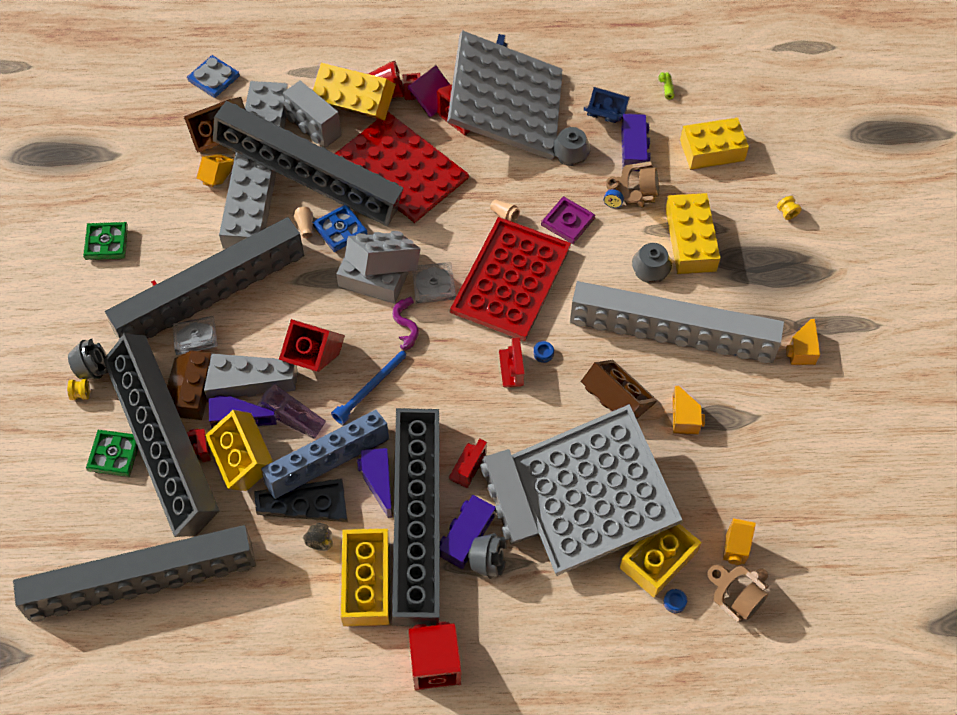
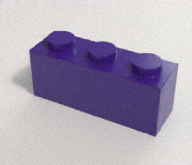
M623 114L621 125L622 170L626 165L650 162L651 154L647 152V149L650 148V137H647L650 125L649 122H646V115Z
M472 495L469 501L465 500L460 509L462 513L458 519L454 518L449 526L450 532L439 541V557L462 570L469 560V549L474 539L485 534L496 516V507L475 495Z

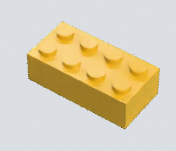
M321 63L313 91L334 108L385 121L396 84L386 78Z
M707 193L668 195L665 210L677 274L717 272L720 254Z
M388 528L342 530L341 620L343 626L389 625Z

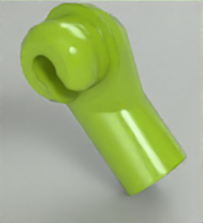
M661 72L658 80L664 83L665 98L671 100L674 98L672 77L668 72Z

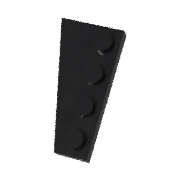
M342 478L303 484L276 499L268 489L254 491L257 515L348 522Z

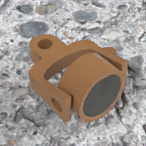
M652 162L626 165L622 170L621 177L612 176L606 181L607 189L620 191L627 204H637L639 207H644L647 203H655L654 197L659 196L658 171L656 167L654 168ZM633 170H640V191L634 190L630 195V174Z
M713 565L708 570V578L718 587L714 594V602L736 622L750 619L768 597V594L764 591L769 588V585L764 582L768 578V572L763 568L751 572L745 566H738L730 572L722 565ZM717 570L721 572L720 578L717 576ZM741 575L748 576L753 582L742 591L732 607L728 606L724 601L728 588Z

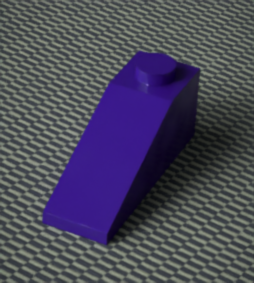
M231 396L209 398V422L212 429L232 410L252 413L257 427L277 425L275 413L272 410Z
M387 448L361 450V458L357 459L358 472L362 471L364 481L386 516L390 518L392 517Z

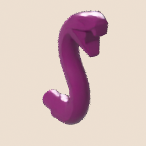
M411 296L398 301L392 311L395 322L411 330L409 336L399 337L404 342L403 345H400L402 351L411 349L419 336L417 324L400 315L408 306L414 304Z

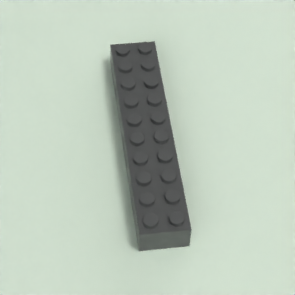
M225 101L215 115L214 142L342 205L348 206L387 227L397 212L403 192V187L397 183L391 182L379 174L363 168L361 165L354 164L344 157L338 156L326 148L320 147L308 139H303L291 131L285 130L273 122L267 121L255 113H250L228 101Z
M289 217L111 307L104 312L116 337L119 340L123 334L145 335L147 339L152 338L159 332L173 327L176 323L192 317L195 313L211 307L222 299L228 298L231 294L247 288L250 284L263 280L266 276L275 271H280L292 262L299 261L304 257L300 232Z
M123 334L103 361L174 537L197 536L220 510L146 336Z
M396 408L392 626H415L418 624L436 626L439 623L440 617L439 409Z
M242 525L14 579L15 606L28 621L38 622L48 616H63L68 614L69 611L77 609L81 611L88 610L98 604L109 605L114 603L115 600L123 598L134 599L144 593L155 594L160 589L169 587L179 588L189 582L200 583L205 581L206 578L214 576L220 578L235 571L246 572L252 567H256L252 542L246 526Z

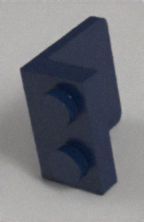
M593 87L589 105L585 106L583 111H586L588 116L595 118L603 116L605 121L616 123L622 120L623 114H626L630 96Z

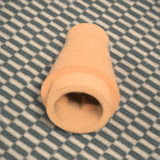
M497 199L491 203L490 209L501 218L511 222H516L519 218L520 209L517 208V205Z
M309 207L296 209L294 218L302 237L308 238L313 236V212Z

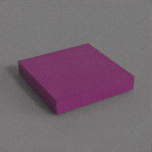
M435 65L411 83L408 89L427 115L431 117L438 112L437 90L450 85V83L437 65Z
M563 196L541 221V226L574 244L594 221L596 215Z

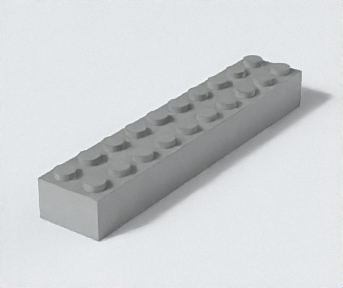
M250 81L245 105L246 111L255 113L257 116L285 129L287 117L283 92L288 89V83ZM237 152L235 154L219 232L223 249L267 227L276 178L275 171Z
M580 281L576 283L570 323L580 327L587 326L600 331L607 330L620 335L627 334L640 339H652L660 343L668 342L680 347L688 346L701 351L717 352L721 355L735 356L734 354H737L736 356L741 359H753L761 363L774 362L781 344L784 321Z

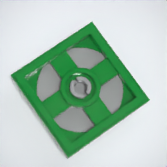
M127 222L87 223L84 259H125L128 233Z
M98 429L86 470L88 472L130 477L138 451V445L133 434Z

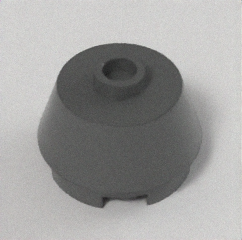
M568 127L563 129L554 140L553 152L559 158L560 163L574 166V163L586 160L590 153V143L581 129Z
M648 243L635 253L632 259V267L636 272L635 275L640 280L647 283L656 280L660 282L670 273L672 261L664 246L658 243Z
M93 339L81 340L68 353L70 368L77 378L81 380L100 379L104 374L108 373L103 361L107 356L100 343L94 344Z
M493 533L474 539L468 555L472 571L488 579L503 574L506 561L503 560V549H507L505 537H499Z

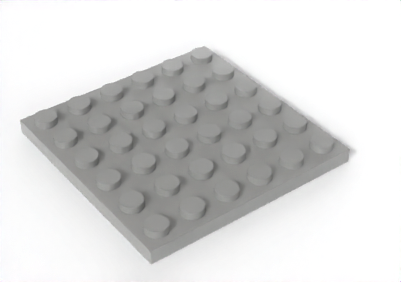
M462 30L459 35L447 122L552 160L555 156L553 146L554 140L557 138L563 69Z
M630 404L512 454L535 524L556 576L683 523Z

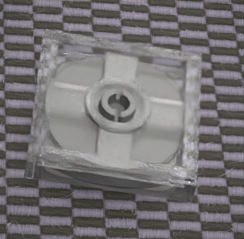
M451 262L418 265L417 271H412L416 304L455 300L456 292Z
M214 316L173 324L176 355L185 354L191 350L199 351L218 347Z

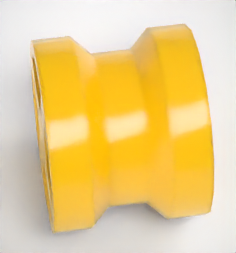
M792 195L783 198L777 204V209L783 212L785 220L795 218L802 210L801 206L795 203L796 200Z
M69 379L67 385L69 400H76L77 398L89 399L90 385L88 379H82L81 381Z

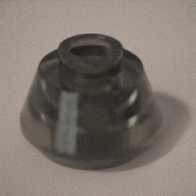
M316 523L304 534L303 541L306 546L312 549L326 551L333 546L332 531L328 525Z

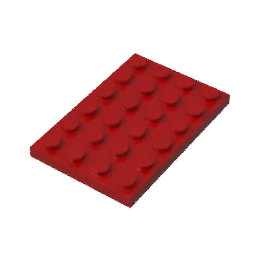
M387 112L385 121L377 119L334 153L403 187L398 211L413 223L419 221L469 179V173L390 112Z
M498 217L450 308V313L509 336L520 337V340L526 341L571 248V243Z

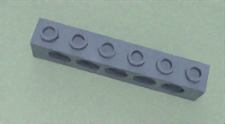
M374 410L262 467L261 471L266 487L276 499L361 454V450H370L389 440L387 422L377 410Z

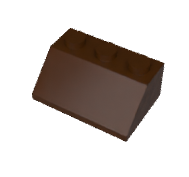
M242 97L226 100L246 110ZM225 101L184 116L197 153L220 145L213 141L214 117Z
M191 350L174 358L167 388L180 418L202 420L207 402L204 388L212 355L210 352Z
M614 360L594 362L580 381L585 386L587 392L595 395L600 399L601 405L612 412L630 404L636 420L658 401Z

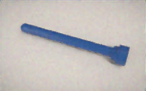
M400 351L349 402L340 407L337 406L331 412L335 421L343 425L349 419L350 411L406 358V352Z

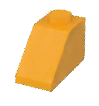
M222 154L202 156L196 179L203 181V184L209 187L222 184L233 169L234 159Z
M810 319L792 337L790 344L786 346V356L790 357L791 365H816L820 356L815 319Z
M675 386L672 395L673 433L699 435L701 427L705 426V414H701V405L680 386Z
M733 518L725 536L723 560L733 565L746 563L751 549L756 522Z

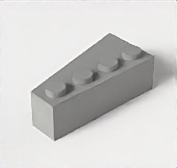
M212 354L204 388L207 401L209 403V398L217 396H231L235 398L247 395L248 397H253L260 393L274 394L295 391L298 377L297 365L275 358Z
M510 449L485 456L480 466L488 484L489 494L494 499L497 517L502 520L504 525L502 531L505 539H509L510 543L514 544L536 537L539 532Z

